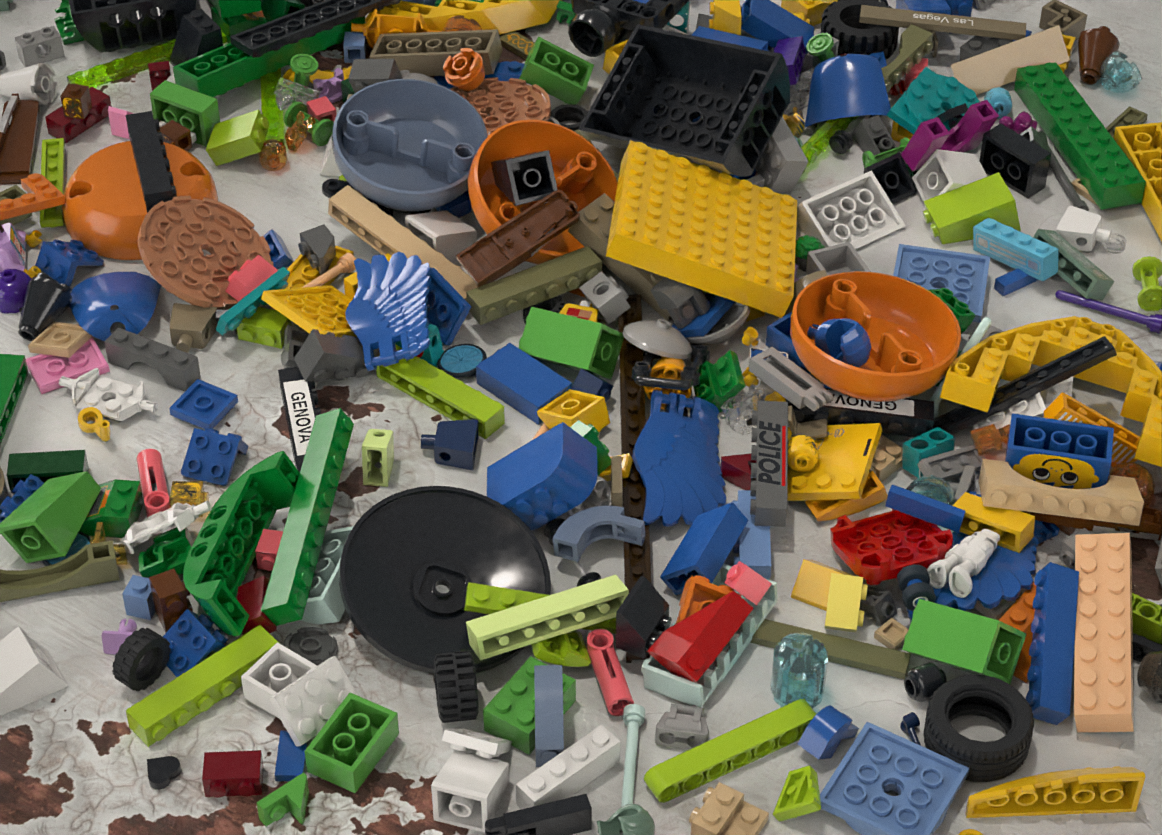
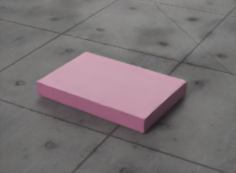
M93 337L70 358L39 354L26 359L28 370L41 394L64 387L59 385L61 376L77 379L79 376L95 368L99 369L100 375L110 372L109 365Z

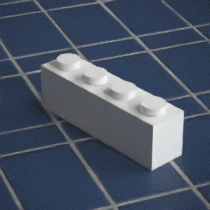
M601 724L516 784V805L520 809H525L570 798L620 762V740Z

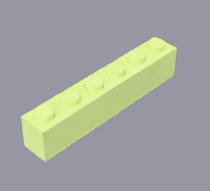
M613 575L467 621L469 644L481 661L616 617L617 610L628 596L629 590L617 575Z

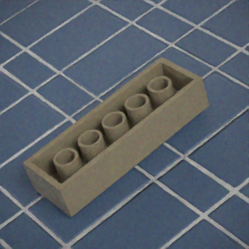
M498 29L380 34L369 58L395 59L400 71L409 70L410 73H422L429 77H445L443 66L446 59L450 55L454 57L460 53L462 48H470L481 55L485 75L494 73L503 49Z
M604 193L579 211V221L569 227L568 232L584 247L589 246L606 267L637 295H641V298L666 321H669L671 319L667 309L659 307L650 291L664 276L606 256L614 201Z

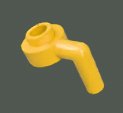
M87 407L79 412L78 426L82 431L86 433L95 432L105 442L110 439V423L108 420H103L100 410L94 407ZM88 421H93V422H95V423L88 424L87 422H88Z

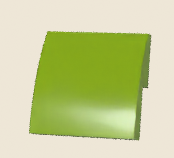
M577 630L531 644L534 657L548 663L569 667L589 666L591 663L582 634Z

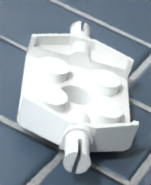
M98 368L79 376L77 379L61 376L62 378L59 380L60 386L72 389L73 407L82 410L87 407H94L101 411L102 416L118 421H124L143 409L153 413L158 409V403L145 400L143 381H140V386H135L100 376Z
M205 501L197 506L177 502L163 512H157L142 522L137 521L133 523L125 537L114 544L115 554L117 555L124 551L133 554L135 552L132 547L150 539L153 536L152 533L158 530L162 533L170 530L175 524L179 532L199 518L200 515L212 510L209 501Z

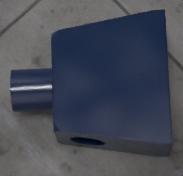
M478 420L440 421L437 425L436 435H421V449L434 450V461L437 464L473 470L479 439Z

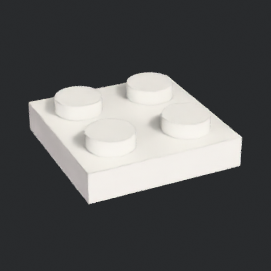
M462 727L444 730L442 741L449 742L452 749L459 751L474 749L477 750L476 755L490 759L493 756L499 757L500 754L509 752L512 743L510 740Z

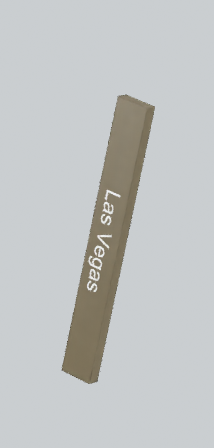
M861 5L860 23L908 28L912 24L929 31L1019 40L1026 37V23Z

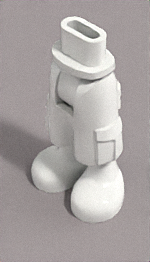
M982 529L980 532H974L971 536L965 537L960 544L955 545L946 553L945 559L936 561L927 569L930 577L929 584L934 588L940 589L949 580V587L952 593L960 598L966 597L973 588L970 576L977 575L985 567L987 560L997 548V542L1000 540L999 534L988 529Z

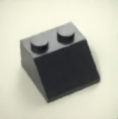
M640 576L616 612V648L645 659L649 654L647 650L662 632L670 627L672 618L669 617V604L647 578Z

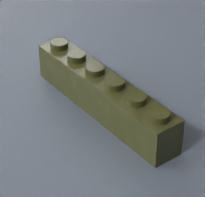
M589 246L477 287L466 292L467 302L471 306L469 312L480 325L489 323L581 287L602 271V261Z

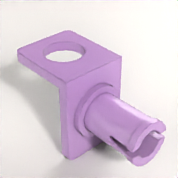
M123 619L120 622L118 631L102 632L103 651L105 654L116 655L125 639L136 631L137 624L134 620L129 619L127 626H125L127 619Z

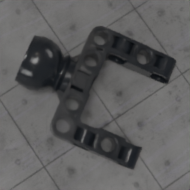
M571 0L572 10L577 15L569 25L568 34L575 48L589 57H597L604 54L614 44L620 27L634 31L636 25L639 24L663 29L689 0H649L646 4L634 0Z

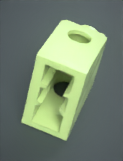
M369 429L362 444L363 485L388 487L394 462V433L392 430ZM376 462L382 463L380 468L374 466Z

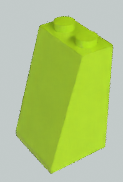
M999 172L924 201L925 210L922 211L927 224L931 223L930 228L933 236L938 237L942 244L973 240V227L987 218L994 219L997 222L1021 231L1015 199Z

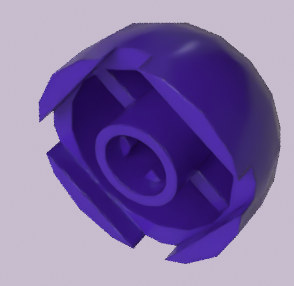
M7 269L0 272V312H20L19 308L23 307L27 284L31 279L25 272L17 269Z

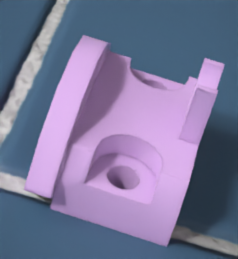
M340 68L334 69L333 78L326 80L317 78L313 80L316 99L326 96L331 103L342 99L341 81L344 80L343 70Z

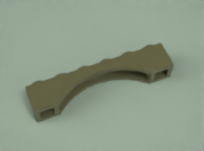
M911 24L901 34L899 55L890 64L881 68L887 93L894 84H898L901 78L911 71L915 64H919L921 59L931 52L933 48V33Z
M113 540L88 544L74 555L50 566L22 571L0 569V602L120 580Z

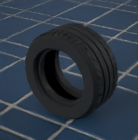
M986 675L960 676L942 684L931 696L923 731L924 743L927 749L969 767V774L965 780L972 782L1000 780L1016 772L1023 765L1024 760H1026L1033 735L1034 716L1027 700L1007 682ZM964 715L984 716L999 723L1005 730L1006 736L989 742L971 740L959 734L950 722Z

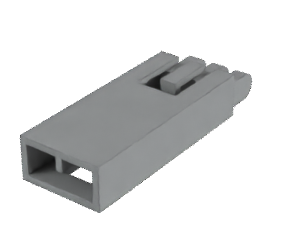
M770 347L750 358L749 371L797 408L802 409L806 405L812 411H815L819 407L826 405V403L833 401V395L823 388L824 385L775 348Z

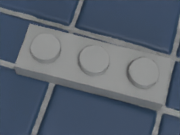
M973 444L922 459L917 466L930 486L962 476L965 465L975 466L976 471H980L982 459L986 458L979 446Z

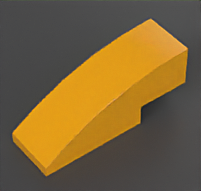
M872 470L868 474L860 499L807 500L805 503L817 521H827L866 510L887 500L888 495L884 485Z

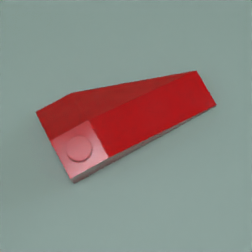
M732 591L663 631L647 652L671 674L696 683L754 608L735 591Z

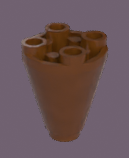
M1106 26L1088 29L1080 33L1078 40L1079 71L1081 80L1085 84H1095L1118 53L1119 40Z

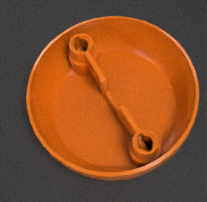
M520 120L497 128L481 144L469 170L468 193L475 217L488 235L540 201L537 200L514 206L495 184L491 166L493 161L549 150L557 189L562 190L569 197V201L577 203L578 212L604 193L615 202L618 184L615 174L603 155L589 141L576 132L548 121ZM555 224L552 225V226L544 233V235H545L548 231H550V230L555 226ZM568 228L551 239L538 252L527 259L526 262L538 265L581 249L584 246L568 232Z
M126 141L99 150L76 168L63 192L66 204L62 205L63 219L71 238L84 244L83 247L88 250L95 251L100 256L112 259L142 260L138 248V233L147 210L131 142ZM163 142L177 196H191V199L203 200L205 197L218 201L215 182L203 163L185 149Z
M842 272L813 281L799 293L791 314L790 335L798 357L807 370L831 389L844 395L867 401H898L919 395L931 389L946 376L949 366L958 355L961 341L959 322L952 310L939 297L920 285L883 273ZM848 318L858 322L867 332L871 342V352L868 361L860 367H855L831 357L815 346V340L808 337L809 327L813 328V324L820 326L823 322L830 319Z

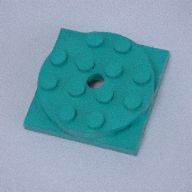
M925 67L917 78L911 82L908 89L886 116L914 134L922 122L936 118L945 111L964 103L969 108L970 105L980 101L973 90L958 82L956 78L938 75ZM948 122L943 123L946 129L950 131Z

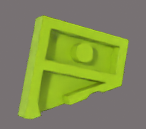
M810 765L789 771L772 814L779 822L820 811L821 800L817 772Z

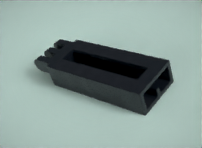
M582 794L504 813L501 817L489 819L485 822V835H572L592 830V807L587 794Z

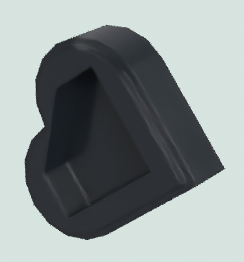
M174 756L147 759L150 786L158 790L164 789L170 784L171 779L179 776L181 773L179 759Z

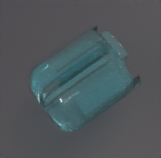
M793 633L782 638L774 648L770 686L774 695V701L781 707L796 700L805 699L814 708L823 699L828 652L819 639L813 640V636L806 633Z

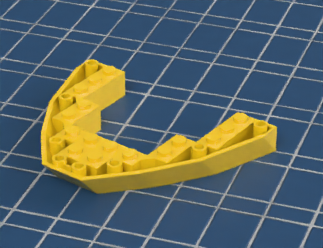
M442 0L438 7L400 1L398 4L384 7V9L377 11V14L418 17V13H421L430 30L446 32L498 29L500 35L548 23L557 10L559 0H484L483 3L469 0ZM373 12L367 15V17L365 18V22L368 20V18L371 16Z
M1076 316L1030 323L987 337L957 357L949 366L940 398L988 413L1001 379L1011 382L1029 373L1032 365L1042 367L1105 336L1115 348L1117 355L1073 377L1126 393L1120 416L1144 423L1134 459L1162 467V372L1154 361L1126 334L1110 324H1099L1087 317Z

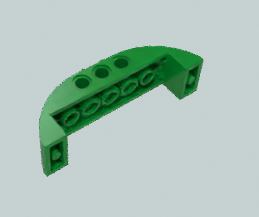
M279 451L254 465L228 487L209 512L185 561L183 569L185 587L219 630L231 636H240L249 618V614L235 597L238 593V587L242 585L254 560L262 531L269 528L277 510L291 506L300 472L284 451Z

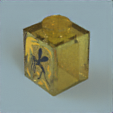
M173 481L169 498L170 507L177 502L197 506L205 501H209V493L204 491L203 481Z

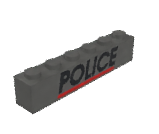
M758 400L757 410H752V425H756V428H752L751 443H756V445L751 447V460H756V463H751V478H755V481H751L750 496H755V499L750 501V515H755L756 526L786 527L788 402Z

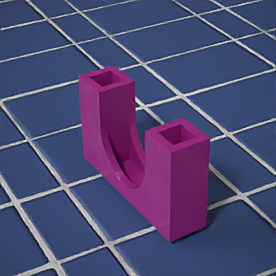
M984 100L970 105L959 123L950 131L946 129L938 117L922 122L901 153V156L910 169L915 171L923 166L936 149L964 153L978 148L983 140V134L991 129L999 115L988 100Z

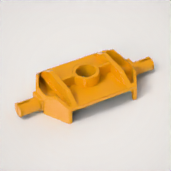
M377 9L373 11L366 23H352L351 32H362L372 49L380 34H392L395 32H442V30L428 29L421 13H418V17L377 14Z

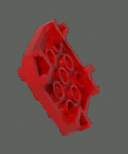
M894 509L853 522L846 515L838 517L837 524L830 528L833 550L856 575L866 579L868 585H878L884 580L897 579L900 570L909 565H921L928 569L934 562L945 559L946 553L953 548V534L950 529L942 531L936 524Z

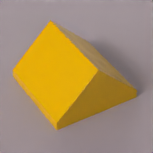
M803 559L791 598L827 611L831 573L855 575L814 560Z

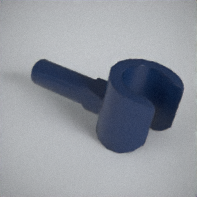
M911 712L903 716L900 728L904 733H908L912 742L921 746L915 731L920 726V721L917 715Z

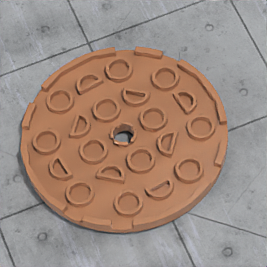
M498 77L485 78L477 88L471 91H463L457 87L450 88V90L465 98L477 110L485 124L487 137L505 124L520 120L548 121L551 115L550 98L546 91L536 84L532 86L526 84V80L510 78L509 81H499Z
M177 196L167 202L161 201L149 210L139 229L138 248L150 274L169 293L192 305L203 308L217 307V310H229L238 303L236 299L225 291L230 283L227 281L229 276L235 270L239 272L242 265L248 259L252 261L257 255H260L273 266L269 255L271 251L264 236L260 237L253 229L255 225L232 207L204 197L203 200L191 199V196ZM202 250H207L208 252H210L211 255L206 254V256H204V252Z

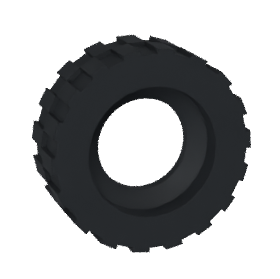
M140 628V630L134 631L121 644L114 657L115 660L112 665L114 678L132 690L140 691L147 689L165 670L170 658V643L166 638L150 628Z

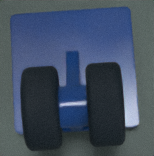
M921 565L906 566L897 575V582L902 591V599L911 622L918 600L923 599L936 603L941 588L937 589L929 584L930 577L928 571ZM955 602L950 607L957 609V603Z

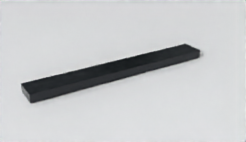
M1103 336L998 387L988 413L961 405L935 418L932 429L939 427L953 435L1116 356V350L1109 340Z

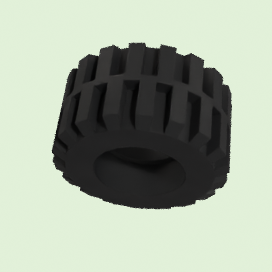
M468 650L436 654L434 658V679L438 714L442 723L476 720L479 712L475 664L471 652Z

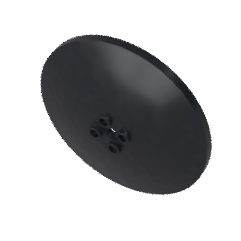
M424 486L407 489L381 500L365 512L356 522L347 537L340 559L339 586L345 609L357 630L373 647L388 658L411 669L429 674H434V658L439 653L469 650L474 659L475 671L479 673L509 661L526 647L524 646L480 661L469 644L466 622L489 614L464 611L468 582L550 595L551 591L547 559L537 538L529 527L517 515L499 502L474 491L450 486ZM444 585L449 589V592L440 593L435 587Z

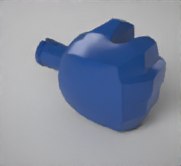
M848 318L830 319L823 322L820 326L813 324V328L809 327L808 337L815 340V346L831 357L855 367H860L868 361L871 352V342L867 332L858 322Z

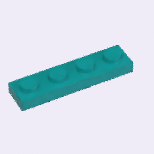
M284 267L279 269L221 315L216 330L222 336L229 330L234 331L245 317L249 319L260 305L265 306L267 304L261 300L263 291L285 289L288 286L287 280L290 272Z

